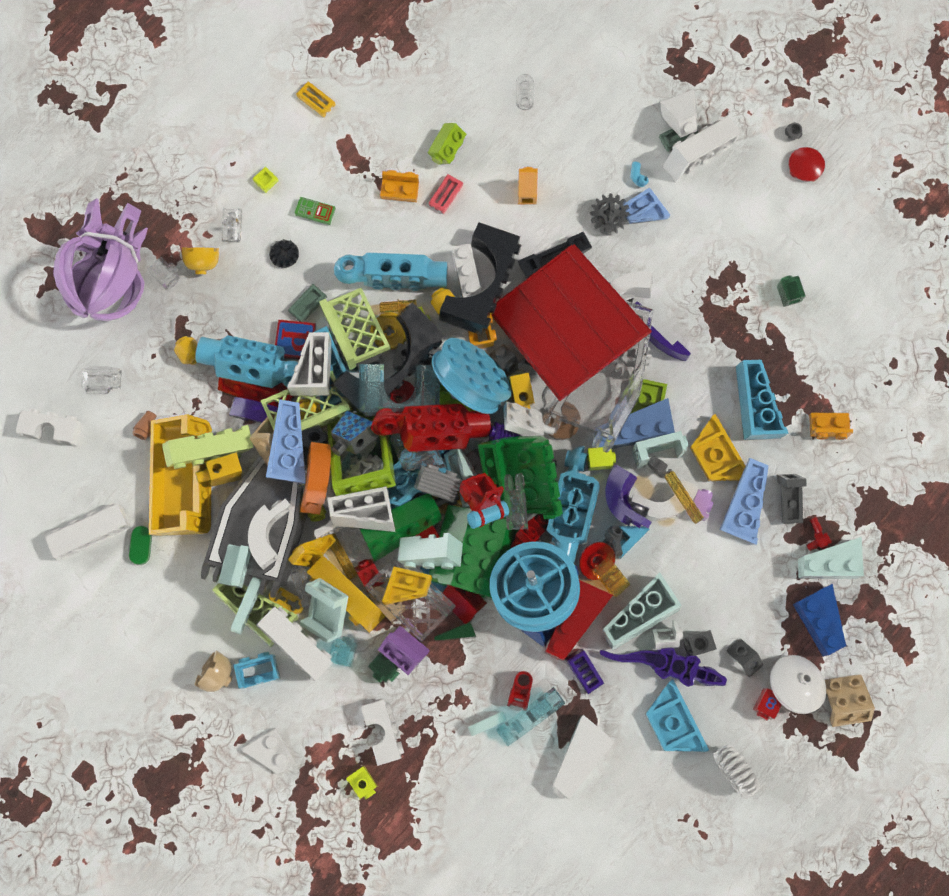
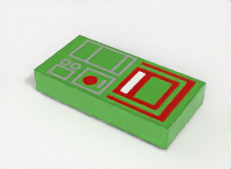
M300 197L295 215L330 225L336 208L332 205Z

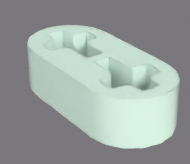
M502 711L469 726L468 729L471 736H474L507 720Z

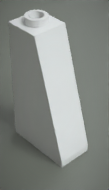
M584 715L579 718L552 784L556 788L553 792L561 799L564 797L571 798L615 742Z

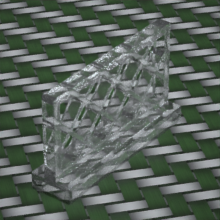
M397 553L392 561L365 585V588L422 642L453 612L456 606L432 583L430 584L427 596L424 597L426 605H416L415 599H412V605H402V602H399V605L383 604V596L381 595L385 594L387 582L390 579L387 578V571L391 567L419 572L417 569L405 568L403 564L398 562ZM375 582H384V591H376L372 585ZM402 609H413V619H406L402 616ZM416 609H426L427 619H416ZM430 610H438L442 616L439 619H430ZM416 623H427V631L423 635L417 630Z

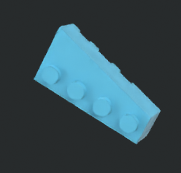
M743 360L736 366L744 440L781 439L789 433L787 428L784 427L781 411H778L775 402L776 398L770 389V382L762 360Z

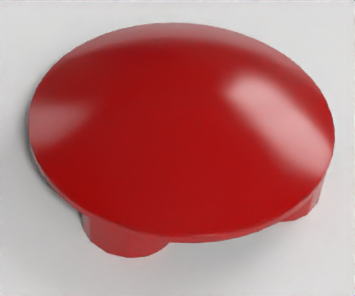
M799 148L789 158L790 175L802 181L814 182L823 174L825 160L821 153L813 148Z

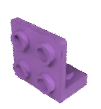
M401 626L393 633H390L378 648L384 656L407 675L429 653L428 648Z

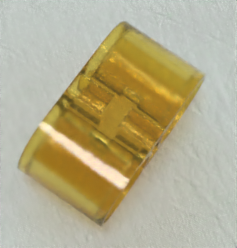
M608 557L592 570L608 592L613 594L615 598L630 586L626 577Z

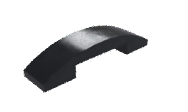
M583 231L538 255L532 254L519 260L518 264L525 277L529 278L569 246L575 244L583 254L590 250L592 246Z

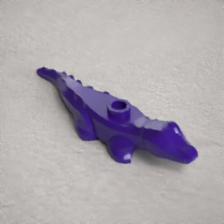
M672 647L660 650H640L627 654H614L600 650L602 656L618 662L646 664L661 679H667L671 676L679 679L687 687L693 686L694 680L699 681V683L705 686H725L727 678L712 667L699 666L701 661L697 656L684 657L677 655Z

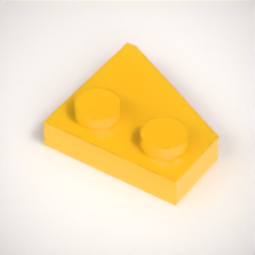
M332 534L300 544L292 551V555L288 560L292 565L312 567L326 553L336 539Z
M393 567L382 603L388 605L427 596L432 576Z

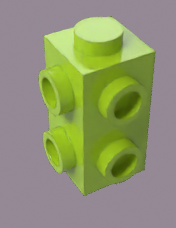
M444 123L427 153L432 157V161L438 165L450 164L454 160L457 150L462 146L467 134L456 123Z

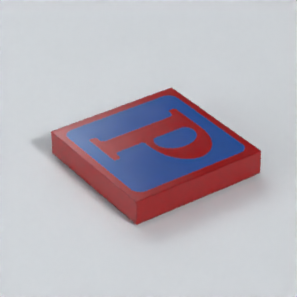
M278 320L275 345L284 348V358L300 359L309 332L316 331V323Z

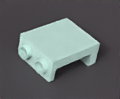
M679 431L636 442L632 449L636 468L645 467L649 460L648 454L674 448L677 458L682 457L687 450L688 441L686 436H683L682 432Z
M321 578L307 583L305 591L312 596L308 617L301 620L300 625L325 642L341 637L348 595Z

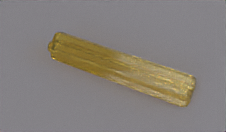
M670 471L664 476L692 521L695 524L704 519L703 515L675 472Z
M334 533L332 535L336 541L330 548L347 578L352 580L358 574Z

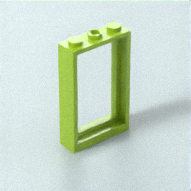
M382 406L376 407L378 411L383 409ZM376 413L371 418L368 416L366 419L373 421ZM339 420L327 425L328 442L331 448L335 444L331 431ZM379 435L384 469L342 479L340 456L335 455L331 450L332 488L336 496L386 486L387 488L396 486L389 435Z

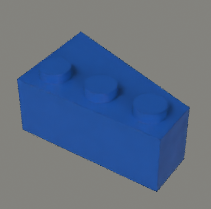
M833 584L793 604L823 657L846 647Z

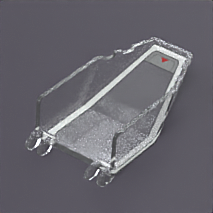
M626 301L651 329L653 309ZM650 334L561 401L556 398L546 385L542 392V401L545 409L542 418L543 423L548 426L551 418H554L555 420L551 426L555 427L554 433L557 432L562 421L597 434L592 444V447L596 449L600 445L602 437H605L607 439L603 445V451L608 453L640 397Z

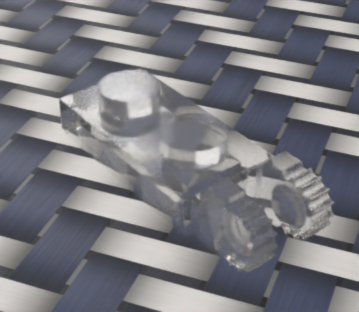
M507 474L504 476V501L509 508V515L506 516L507 529H528L524 477L522 474H516V490H513V477Z

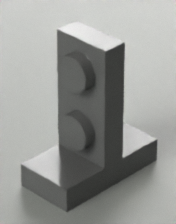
M798 474L777 475V482L781 484L782 523H803L802 487L807 486L806 478Z

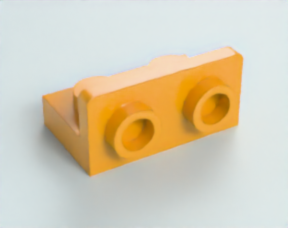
M394 170L382 171L381 199L417 202L419 189L418 174L413 172L398 173Z
M849 413L809 414L810 437H816L819 440L836 437L837 440H844L853 434V429H850Z

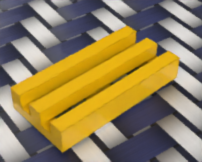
M309 81L296 93L298 98L322 117H325L326 113L331 111V107L336 105L331 98ZM307 88H309L310 90H312L315 94H317V95H318L319 97H321L324 101H326V102L328 103V105L324 104V103H323L321 100H319L315 95H313L312 93H310V92L307 90Z

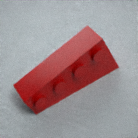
M579 580L580 595L578 603L572 614L563 623L555 627L545 654L564 661L612 598L613 594Z

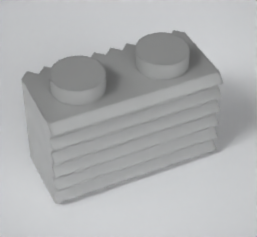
M429 463L427 466L422 465L414 488L454 502L461 483L457 473L449 470L443 473L438 471L439 467Z

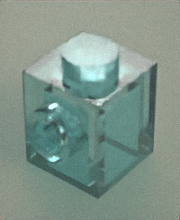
M345 636L342 637V640L337 639L336 643L333 642L331 645L330 654L333 655L331 661L334 664L352 668L358 644L354 643L353 638Z

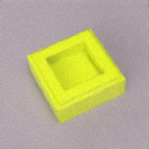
M266 166L252 178L265 193L279 181Z

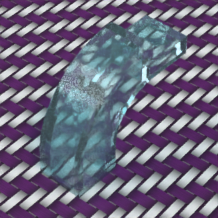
M553 687L496 729L505 744L509 746L562 707L565 701Z

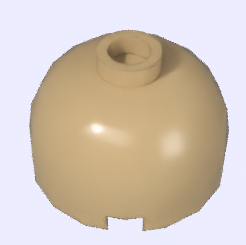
M217 650L215 653L213 652L202 667V677L198 675L194 685L207 692H215L223 686L227 687L233 678L230 676L232 667L229 659Z

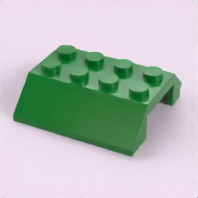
M543 436L504 437L478 444L483 473H486L493 480L497 488L500 486L504 488L500 501H505L508 505L509 515L503 519H509L514 514L533 513L544 514V519H555L563 514L561 500L558 499L560 497L558 481L555 480L557 478L555 462L552 461L554 459L553 448L549 443V439Z
M447 505L439 537H443L444 533H450L463 543L461 566H453V569H443L441 566H435L434 569H429L428 575L432 576L431 582L459 588L492 600L490 593L491 573L499 558L510 550L516 537L515 534L518 532L517 525L508 520L501 519L473 529L467 520V514L472 512L470 508Z

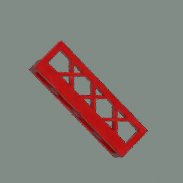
M219 377L218 381L219 391L258 402L288 389L283 383L269 388ZM287 395L286 401H292L295 396ZM276 401L268 403L269 405L278 407L279 403Z

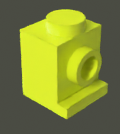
M365 766L346 778L359 799L362 797L368 799L376 793L374 789L378 786ZM361 780L366 782L365 788H360L359 782Z

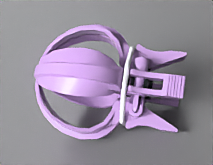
M96 198L87 205L84 224L76 232L79 237L72 238L62 244L57 252L53 274L56 286L62 294L65 303L75 315L86 318L90 314V317L95 320L111 321L129 314L136 307L144 291L145 282L140 271H138L137 263L141 261L140 248L148 228H144L133 236L141 210L129 203L126 204L114 227L107 223L102 224L99 200ZM127 218L131 220V222L128 225L126 231L124 232L123 227ZM75 251H81L85 257L72 266ZM124 295L120 307L114 313H97L113 305Z

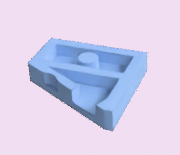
M650 187L624 204L630 207L626 210V212L631 214V216L626 217L629 224L664 220L670 217L669 212Z

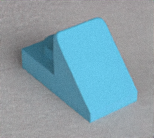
M619 526L622 529L623 536L628 540L623 539L620 542L623 554L618 557L621 559L650 530L649 528L644 526L640 528L637 526Z

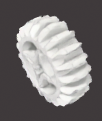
M725 745L714 753L716 764L739 795L749 798L760 790V783L755 773L734 747Z

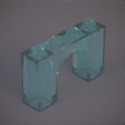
M359 364V411L365 412V416H376V413L383 408H389L396 413L403 412L405 406L439 405L440 381L432 365H415L414 392L407 401L398 404L389 399L385 393L384 364Z

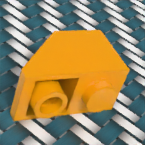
M524 167L519 169L518 205L537 203L538 168Z

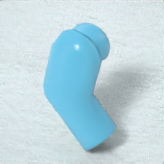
M633 162L630 178L638 187H645L649 179L647 176L645 177L640 174L641 163Z

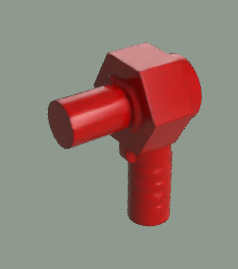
M817 517L812 518L810 523L815 530L814 536L816 539L806 544L808 550L812 551L818 547H821L822 550L829 548V544L832 543L827 532L823 534Z

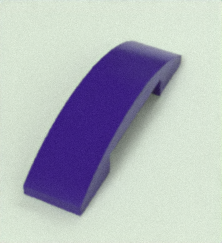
M638 301L634 304L633 309L649 313ZM648 322V327L652 332L646 338L656 348L678 360L686 361L691 353L678 340L672 345Z
M238 397L234 398L229 413L230 416L262 423L267 418L261 402ZM267 404L269 410L277 413L278 407Z

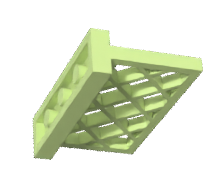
M362 288L328 302L326 299L319 301L322 312L349 370L356 368L357 363L391 349ZM361 296L360 304L351 302L354 297ZM339 303L345 305L342 312L335 310L333 306ZM349 306L357 308L355 315L346 313ZM361 310L369 312L367 319L358 317ZM344 317L352 319L349 326L341 324ZM356 321L364 323L361 330L353 328ZM368 324L376 326L374 334L365 332ZM350 332L359 334L356 341L348 339ZM363 335L371 337L369 345L360 343ZM375 339L383 341L384 345L379 348L372 346ZM357 347L365 348V353L357 357L355 354Z
M330 371V377L334 382L336 378L333 371ZM332 387L326 402L315 399L317 395L313 397L298 396L296 400L298 403L301 397L311 400L308 409L300 407V411L306 413L304 419L301 420V429L305 430L316 425L323 427L339 420L347 410L351 412L348 403L337 392L333 391ZM288 389L261 400L273 430L277 413L269 410L267 404L272 401L279 403L282 397V400H286L287 395L290 394ZM332 394L339 396L342 403L335 406L328 402ZM314 402L324 405L321 412L315 413L310 411Z

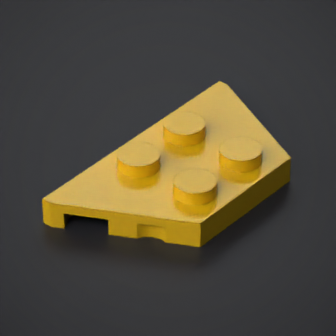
M714 414L690 449L708 481H740L745 464L718 417Z

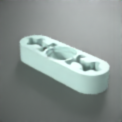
M252 578L231 626L232 632L240 635L243 632L259 595L261 579Z

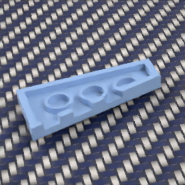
M279 400L266 478L306 484L300 404L298 402Z
M752 458L748 459L719 530L757 545V534L760 527V514L763 507V494L766 487L769 465Z

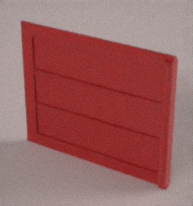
M575 244L569 246L498 300L495 313L491 314L493 319L559 401L652 332Z

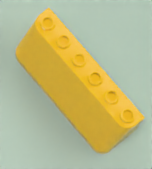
M185 414L151 421L149 535L205 534L211 529V485L209 481L198 483L195 474L197 471L206 469L207 461H204L205 464L193 466L192 463L186 464V467L174 469V466L167 467L162 444L169 440L195 436L196 439L201 434L212 432L210 423L205 419Z

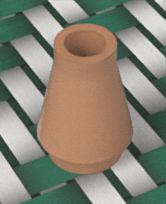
M146 411L145 415L133 427L132 434L141 440H146L150 437L151 421L155 420L157 415L151 411Z

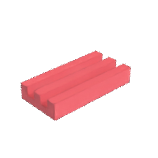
M447 174L429 201V206H433L436 210H440L441 213L445 214L463 187V182ZM451 180V184L449 185V187L447 188L439 202L436 203V200L438 199V197L440 196L448 182ZM455 184H458L452 192V194L450 195V197L448 198V200L446 201V203L444 204V206H441L447 198V196L449 195V193L451 192V190L453 189V187L455 186Z

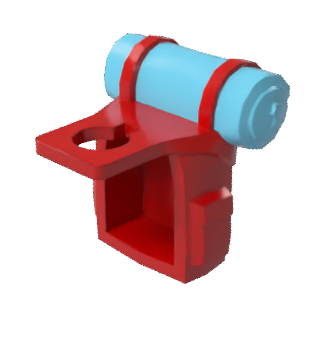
M486 473L472 476L461 482L459 492L472 510V512L467 514V520L471 528L483 527L485 524L501 520L509 515L508 505L505 501H500L504 490L503 486L497 488L496 484Z

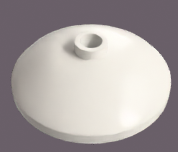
M788 655L778 660L772 667L770 673L771 688L777 700L785 708L798 714H809L822 706L826 698V683L820 670L811 661L801 656Z

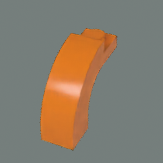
M310 443L307 455L306 484L300 512L320 515L322 504H324L330 474V444Z

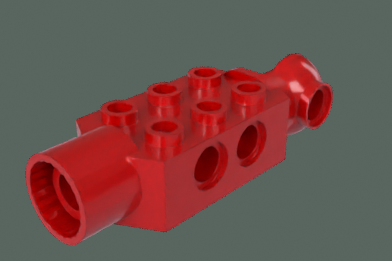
M462 404L405 406L402 413H395L389 408L380 409L372 421L371 429L375 434L381 436L399 433L404 447L409 452L466 449L469 438L488 437L491 430V421L489 414L468 411Z

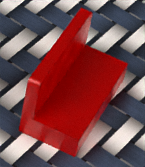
M447 586L439 596L464 624L469 623L487 604L480 595L452 586Z

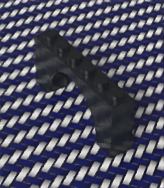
M478 222L472 236L471 247L482 252L490 260L494 267L495 279L486 290L471 297L458 298L446 295L440 309L439 321L482 335L484 329H488L491 322L489 316L495 313L497 307L496 299H500L504 288L501 287L503 284H507L510 275L508 271L514 267L516 261L514 256L520 253L522 246L519 244L520 236Z
M414 303L408 304L396 317L404 330L407 349L404 361L395 374L380 382H369L353 376L348 371H344L330 385L361 417L367 418L369 416L371 418L378 411L376 407L381 402L384 404L389 400L393 389L398 390L404 384L403 379L407 375L410 377L417 370L415 366L419 362H425L430 356L429 352L433 348L434 350L443 343L441 339L445 335Z

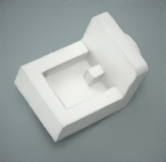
M672 620V628L652 630L655 648H677L680 646V639H683L682 627L678 626L677 620Z

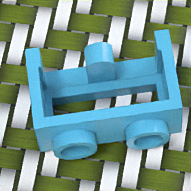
M264 652L258 654L256 659L250 660V657L239 659V663L233 665L238 688L244 689L280 679L275 655ZM271 662L273 671L245 678L243 669Z

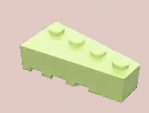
M245 425L235 432L230 428L217 432L216 435H213L212 432L204 433L196 439L195 436L169 440L163 443L162 447L167 467L174 466V469L186 467V464L192 463L193 466L205 464L204 461L236 452L238 458H240L241 454L253 448V443L249 439L251 437L249 425Z

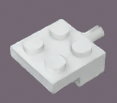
M506 401L503 407L505 430L517 433L519 437L544 436V433L554 434L555 427H550L543 423L541 412Z

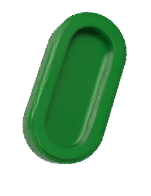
M138 526L131 533L129 558L136 565H144L150 559L152 535H149V529L145 526Z

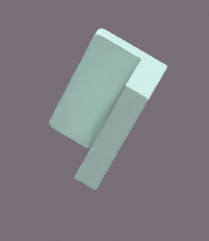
M228 545L218 581L220 584L238 588L243 587L251 556L248 546Z

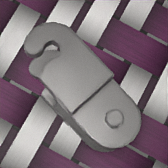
M655 456L651 457L648 461L649 468L661 478H667L672 472V469L666 471L668 465Z

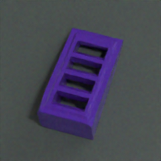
M580 648L565 658L587 694H590L604 684L585 650ZM580 657L583 658L582 660L574 664V661H576ZM585 663L587 664V666H586L585 668H583L582 670L578 671V668H579V667H581V666L584 665ZM591 670V674H589L585 678L582 677L584 674ZM592 678H596V680L591 684H586Z

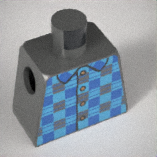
M347 410L331 431L335 442L331 448L332 452L337 456H340L345 450L358 454L379 436L371 429L372 421Z

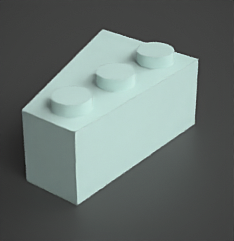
M444 533L441 538H436L434 534L429 535V538H421V536L400 538L398 562L408 569H416V566H423L425 569H434L435 566H441L443 569H453V566L460 567L463 543L450 533Z
M862 537L799 558V579H858L863 577Z

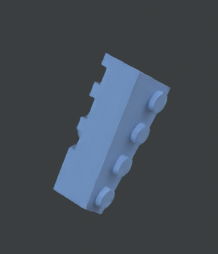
M664 399L625 416L614 437L599 433L610 428L614 421L596 428L594 437L596 448L611 446V449L632 446L636 442L675 433L669 399Z

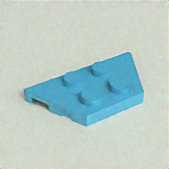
M673 679L670 680L646 712V716L663 751H709Z

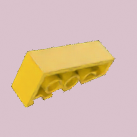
M324 555L307 571L311 576L310 582L321 578L348 595L346 611L351 615L349 619L356 626L361 624L370 633L385 617L383 612Z

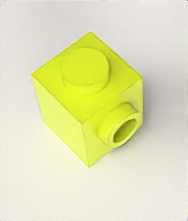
M611 446L588 448L586 452L588 471L611 469L613 463H616L615 452H612Z

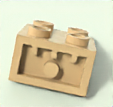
M862 675L825 680L826 695L832 708L830 717L832 727L872 721L875 707Z

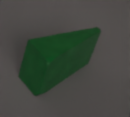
M469 622L434 636V640L438 642L476 638V634L472 624Z

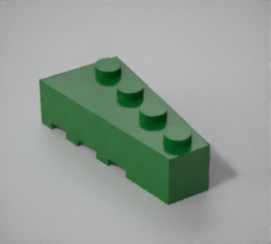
M426 493L391 510L395 532L359 528L374 562L397 549L400 544V538L416 536L442 520L439 508L431 494Z

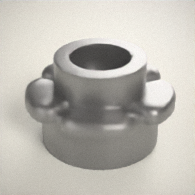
M791 123L785 129V135L790 140L802 137V126L799 123Z

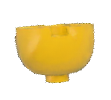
M182 247V260L188 269L195 270V274H207V270H212L218 263L219 248Z

